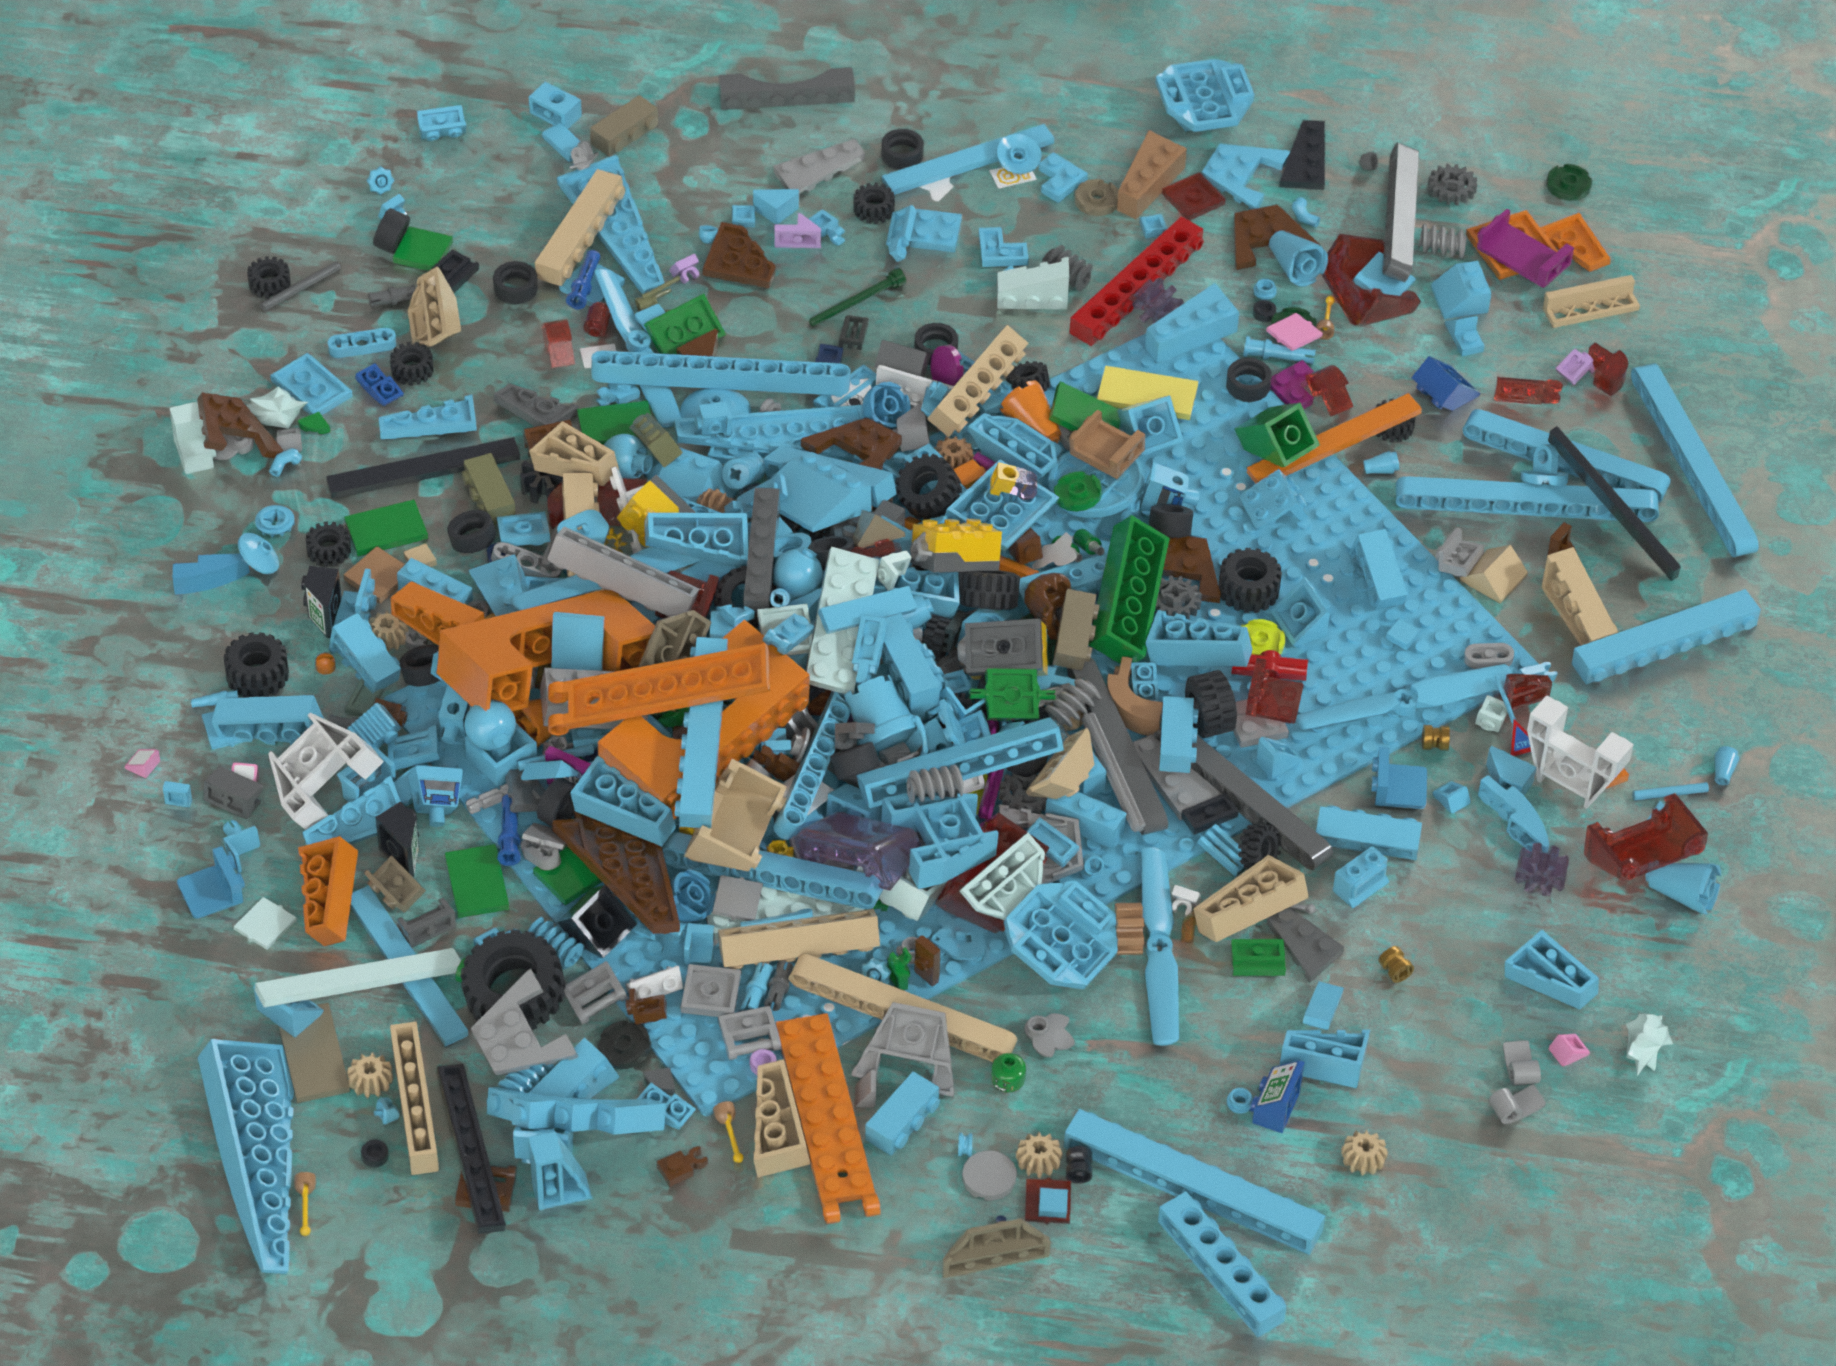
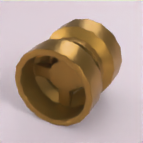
M1423 725L1422 749L1431 750L1432 748H1439L1440 750L1448 751L1450 742L1449 726L1441 725L1439 728H1434L1432 725Z
M1399 946L1388 948L1380 955L1378 960L1382 968L1388 970V975L1394 983L1406 980L1414 971L1413 964L1410 960L1404 958L1405 954Z

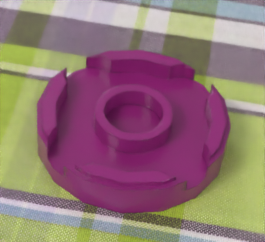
M952 345L938 346L934 350L930 368L934 381L955 386L964 376V367L960 365L959 359H962L961 354Z

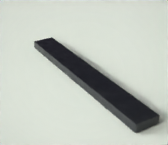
M1557 426L1550 430L1548 442L1557 449L1561 457L1671 581L1676 579L1681 565L1562 430Z
M512 437L326 476V481L331 498L334 499L465 471L464 460L492 453L496 464L520 460V453L515 438Z
M464 1064L437 1066L436 1073L478 1234L505 1231L506 1223Z

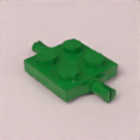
M987 668L985 671L986 684L984 689H969V699H985L987 720L1037 721L1039 719L1038 706L1040 700H1055L1056 697L1054 695L1055 690H1040L1037 682V669Z

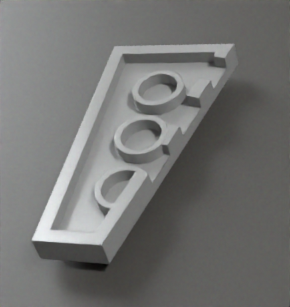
M852 139L773 165V172L785 189H799L800 197V193L805 190L809 192L816 188L817 183L832 179L833 174L836 172H844L864 160L865 152L858 142Z
M1153 735L1133 742L1150 780L1179 820H1182V810L1222 794L1191 767L1190 773L1159 771L1160 741Z

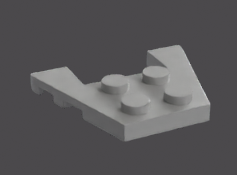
M999 805L1001 830L1010 828L1029 829L1040 817L1079 845V851L1063 868L1046 855L1044 856L1041 884H1048L1084 870L1078 819L1048 813L1041 815L1031 813V810L1021 808V810L1009 808L1008 805Z
M531 969L471 1028L496 1076L530 1069V1066L545 1063L549 1065L556 1063L558 1060L578 1058L566 1034L541 1047L523 1015L519 1005L543 993Z
M893 1002L877 1028L874 1037L863 1052L860 1061L853 1069L851 1076L863 1078L870 1070H875L877 1078L881 1055H891L934 1064L932 1083L939 1087L940 1095L954 1097L955 1090L946 1013Z

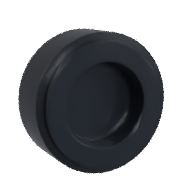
M1268 300L1256 302L1253 306L1254 318L1260 322H1270L1276 313V305Z
M370 1140L361 1148L362 1161L369 1167H380L388 1160V1147L383 1141Z

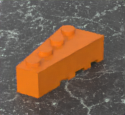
M412 581L391 597V614L438 646L440 630L484 620V612Z
M338 836L298 847L299 855L302 857L300 873L304 876V885L301 888L306 903L303 905L305 933L323 946L346 940L358 850Z

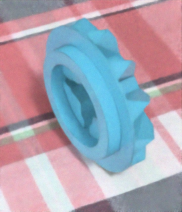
M280 505L263 508L255 518L257 530H260L263 536L270 534L272 538L275 534L283 537L284 532H291L292 526L295 525L292 511ZM277 517L278 522L276 523V525H272L275 518Z

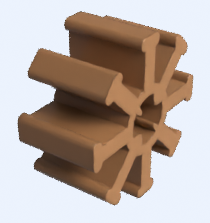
M1115 903V927L1118 948L1116 955H1143L1144 918H1142V904Z

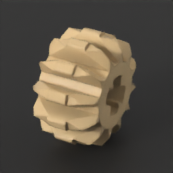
M388 610L385 614L377 612L375 618H369L372 632L377 638L379 637L384 641L388 652L391 648L398 650L400 645H405V633L409 632L407 624L390 614Z
M373 1052L370 1057H365L361 1053L360 1060L352 1059L351 1067H348V1084L351 1089H355L357 1096L365 1093L367 1099L371 1094L379 1097L380 1091L388 1092L389 1084L393 1081L392 1066L390 1062H386L383 1055L376 1058Z
M1367 1129L1363 1134L1355 1130L1353 1136H1347L1344 1146H1342L1341 1154L1344 1157V1166H1350L1351 1173L1356 1170L1360 1171L1362 1176L1366 1171L1374 1175L1376 1169L1382 1170L1388 1155V1151L1385 1148V1140L1379 1139L1378 1133L1369 1135Z
M1038 1132L1034 1137L1028 1133L1026 1140H1020L1018 1151H1016V1159L1019 1162L1020 1170H1026L1028 1176L1036 1173L1039 1179L1042 1173L1051 1176L1053 1170H1058L1060 1160L1062 1159V1151L1059 1148L1058 1140H1052L1050 1134L1043 1137Z

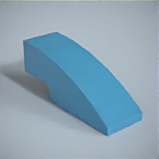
M240 553L198 555V563L173 564L172 579L175 595L205 591L233 582L250 573L249 564Z

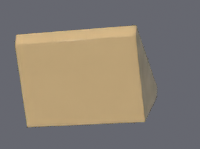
M1506 545L1487 549L1466 577H1460V581L1501 604L1526 578L1528 572L1513 547Z

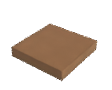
M375 547L343 575L344 581L359 590L365 569H371V578L375 579L373 595L377 596V602L381 604L398 589L397 572L405 564L379 547Z

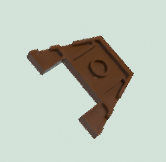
M1278 204L1234 213L1236 270L1255 267L1256 258L1251 249L1269 246L1271 237L1278 231H1285L1316 244L1319 243Z
M204 392L197 398L199 416L204 423L201 430L202 434L206 437L203 442L206 449L223 451L227 446L223 434L253 438L263 457L275 459L277 454L284 451L240 398Z
M867 417L801 439V448L809 452L820 454L835 445L864 460L859 465L879 470L883 469V463L886 460H890L902 444V436Z
M1192 536L1170 538L1162 576L1172 575L1176 578L1182 576L1184 579L1200 581L1199 592L1202 594L1201 601L1220 603L1221 593L1207 538Z

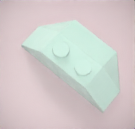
M1027 833L968 882L960 892L977 912L1005 920L1020 902L1037 885L1042 883L1045 852L1033 837Z

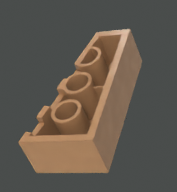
M1149 130L1118 190L1117 211L1137 219L1185 169L1187 148Z

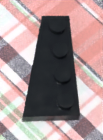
M1302 120L1280 179V188L1324 190L1325 121Z

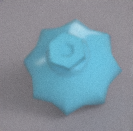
M379 166L375 170L370 171L366 181L371 192H377L379 195H382L386 191H391L394 179L391 176V170Z
M872 958L868 963L862 964L861 975L889 985L891 970L887 967L885 961Z

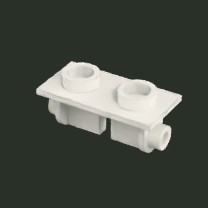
M668 966L666 969L635 980L632 978L629 983H626V989L629 993V989L635 988L638 999L662 994L667 995L683 989L679 966L672 968Z

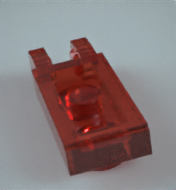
M1497 377L1494 400L1540 405L1541 403L1556 404L1560 402L1561 396L1558 392L1562 391L1563 385L1561 381L1552 379L1544 382V380Z

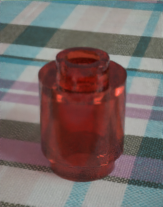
M595 302L588 308L583 328L590 336L601 337L607 331L611 313L605 303Z

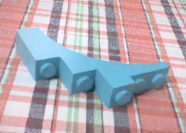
M488 1087L487 1114L512 1121V1125L526 1129L556 1127L570 1132L600 1130L611 1134L664 1130L666 1103L652 1099H578L530 1094L500 1087Z

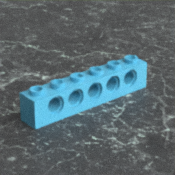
M1185 1191L1160 1206L1159 1224L1257 1337L1262 1336L1284 1322L1286 1314L1284 1299L1272 1291L1265 1277L1259 1276L1252 1268L1250 1260L1238 1252L1232 1239L1225 1237L1219 1230L1216 1221L1204 1213L1198 1200L1192 1199Z

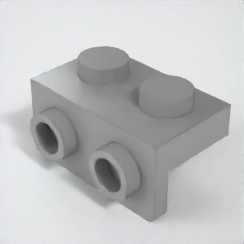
M1456 528L1451 535L1447 536L1446 542L1442 547H1439L1437 550L1438 571L1450 573L1458 577H1466L1484 554V545L1461 540L1462 529Z

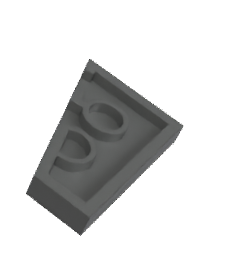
M511 383L494 393V402L535 427L569 420L577 415V409H579L578 405L571 403L570 406L559 403V399L554 397L548 400L537 396L535 391Z
M1290 907L1268 917V927L1277 939H1284V947L1292 954V960L1297 966L1300 965L1305 972V977L1309 983L1344 952V946Z

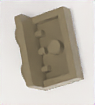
M392 855L374 874L368 869L364 872L370 879L367 884L377 894L381 891L385 895L382 900L392 910L397 907L405 913L426 892L418 881Z

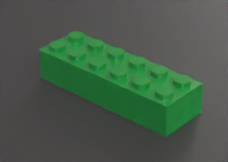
M1132 515L1113 526L1097 605H1099L1098 615L1092 624L1096 626L1093 641L1089 640L1088 643L1090 647L1121 664L1122 657L1132 658V663H1136L1146 656V640L1152 626L1170 539Z

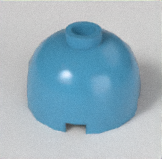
M882 382L871 388L864 396L862 404L863 416L890 430L896 429L897 419L911 410L910 400L907 395L904 396L899 385L892 382Z
M692 869L686 870L685 872L678 873L670 880L680 922L696 923L713 912L716 894L715 891L711 893L708 887L711 884L710 881L700 872Z

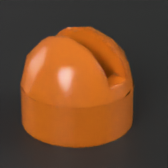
M324 652L317 656L315 665L318 673L327 675L335 671L336 663L333 655Z

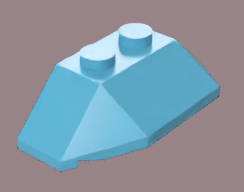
M983 413L968 426V431L983 455L995 462L1002 460L1008 465L1015 466L1016 470L1030 479L1043 477L1057 464L1054 442L1017 418L990 416V414Z
M680 448L683 453L665 468L652 456V468L647 474H644L648 482L657 475L679 497L697 503L696 500L700 494L702 495L709 488L714 491L719 489L721 493H726V496L733 499L739 489H732L724 483L722 478L724 466L718 460Z

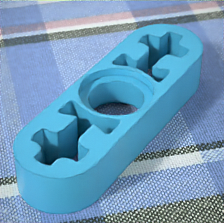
M390 328L339 334L328 339V352L334 358L385 352L394 349L396 346V334ZM361 340L368 342L366 345L363 346L356 344L358 341Z

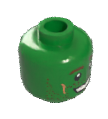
M1003 1053L994 1059L991 1069V1080L995 1088L1009 1093L1019 1090L1024 1085L1026 1080V1063L1019 1055Z

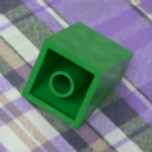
M1300 402L1269 407L1234 428L1245 451L1280 467H1286L1320 446Z

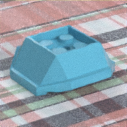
M1210 59L1170 65L1162 74L1160 73L1156 76L1155 83L1167 114L1175 118L1185 132L1238 126L1254 101V92L1243 64H1231L1223 60Z
M1076 880L1037 885L1004 921L1011 952L1051 985L1084 990L1118 952L1115 927L1116 914ZM1056 937H1059L1060 939H1062L1063 942L1057 940Z

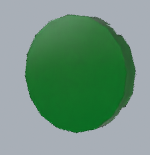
M1078 471L1066 474L1054 486V494L1059 496L1056 503L1067 511L1078 512L1088 510L1094 507L1102 497L1101 482L1095 475H1086L1085 472Z

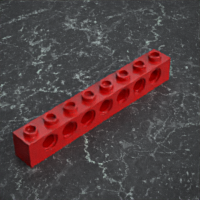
M1181 216L1070 317L1069 334L1090 346H1093L1098 340H1102L1112 327H1116L1120 320L1126 314H1130L1139 302H1143L1152 290L1157 289L1164 279L1173 275L1177 267L1182 263H1186L1195 251L1201 249L1204 243V228Z

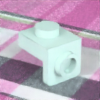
M907 551L891 553L888 556L882 557L876 576L888 591L893 590L898 576L905 575L912 558Z
M1487 695L1482 708L1479 709L1475 724L1480 725L1481 728L1487 731L1499 733L1508 713L1504 702Z

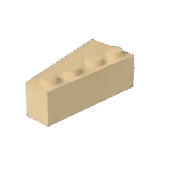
M1574 547L1547 555L1541 588L1579 644L1584 645L1618 633L1616 625L1612 622Z
M1266 856L1193 908L1199 933L1218 942L1309 898L1304 873L1272 856Z
M784 1059L758 1065L756 1131L754 1139V1164L757 1177L810 1165Z

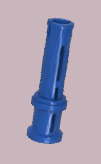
M595 250L587 251L578 278L573 280L571 284L572 291L566 297L567 304L573 309L580 310L585 308L587 304L586 297L592 291L591 281L601 257Z
M508 794L502 797V832L498 836L500 851L498 852L497 859L503 865L512 866L518 864L521 859V854L518 851L521 837L517 831L518 812H511L512 798H509Z

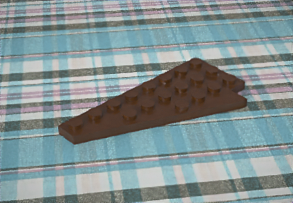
M574 805L573 814L575 819L552 820L553 832L566 843L586 864L590 871L653 934L680 932V922L661 846L576 812Z

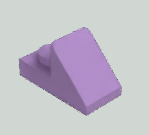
M798 213V225H775V248H821V228L801 213Z

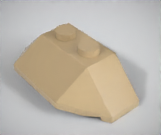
M435 267L418 277L416 283L418 286L412 295L408 307L413 345L415 342H419V346L424 344L426 347H431L461 332L456 297L441 270Z
M1087 728L1065 739L1063 742L1064 751L1054 753L1026 790L1028 796L1058 799L1065 795L1070 797L1080 790L1079 785L1089 777L1088 773L1094 766L1090 732Z

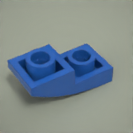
M376 363L356 373L355 379L383 406L404 395L392 377H386Z

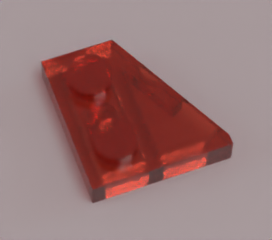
M1507 674L1504 690L1512 710L1540 702L1546 695L1550 697L1553 682L1548 675Z

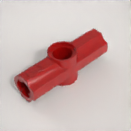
M1266 650L1260 655L1251 654L1247 667L1232 666L1231 674L1257 676L1260 681L1268 684L1275 683L1279 679L1306 681L1308 659L1281 657L1276 651Z

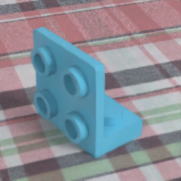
M365 569L358 592H343L334 625L357 612L362 619H366L369 622V618H371L370 612L375 610L377 596L373 595L375 579L371 578V569Z

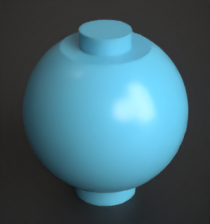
M619 434L611 437L604 444V446L615 452L623 482L633 481L643 473L647 474L651 470L653 458L651 455H648L645 445L637 437L630 434Z
M805 547L803 550L792 549L783 553L777 559L773 568L774 583L778 588H782L789 593V602L815 591L822 582L823 570L820 561L815 558L817 554ZM777 594V596L783 600V596Z
M491 699L490 709L487 711L479 705L470 707L465 718V732L468 739L475 746L484 750H497L504 747L511 741L516 730V719L512 710L505 703L495 699Z

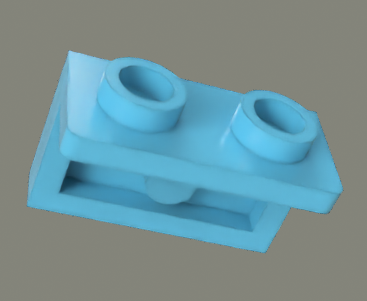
M462 105L417 111L421 139L433 141L443 136L455 138L466 133V121H464Z

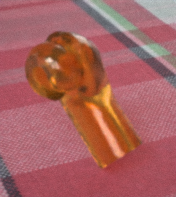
M1191 911L1182 921L1181 942H1194L1195 926H1197L1194 911Z

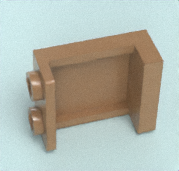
M1096 410L1092 416H1088L1085 419L1083 425L1078 430L1073 431L1070 435V454L1118 479L1144 452L1145 433L1137 430L1130 436L1102 421V412Z

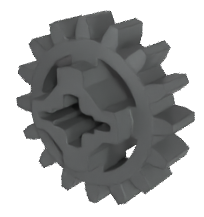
M1446 164V168L1439 165L1437 171L1432 170L1431 175H1429L1428 192H1432L1433 198L1439 197L1438 202L1447 201V205H1450L1451 202L1459 205V201L1466 204L1468 198L1473 199L1477 191V177H1473L1474 172H1466L1467 167L1460 169L1458 164H1455L1454 167Z
M1172 575L1169 576L1167 581L1161 578L1154 613L1161 610L1166 611V615L1175 616V614H1181L1190 620V615L1196 616L1197 610L1201 608L1202 594L1198 592L1197 585L1191 586L1190 579L1184 582L1182 581V576H1179L1177 580H1174Z
M1012 773V776L1006 774L1004 781L1000 782L999 799L1002 800V805H1008L1009 808L1021 810V808L1031 810V813L1041 814L1042 810L1046 811V800L1048 798L1028 796L1026 790L1038 775L1021 776Z

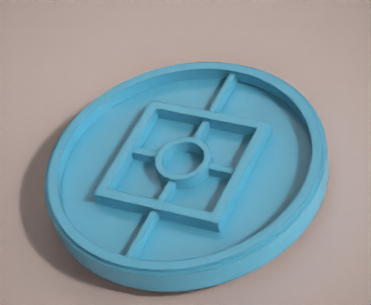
M1070 451L1057 460V464L1050 470L1048 476V487L1052 493H1054V486L1058 484V480L1072 472H1085L1086 475L1090 476L1093 474L1100 480L1102 497L1094 507L1075 512L1067 511L1055 503L1063 511L1085 518L1106 517L1125 510L1139 498L1145 484L1144 469L1138 458L1118 479H1115L1072 456Z

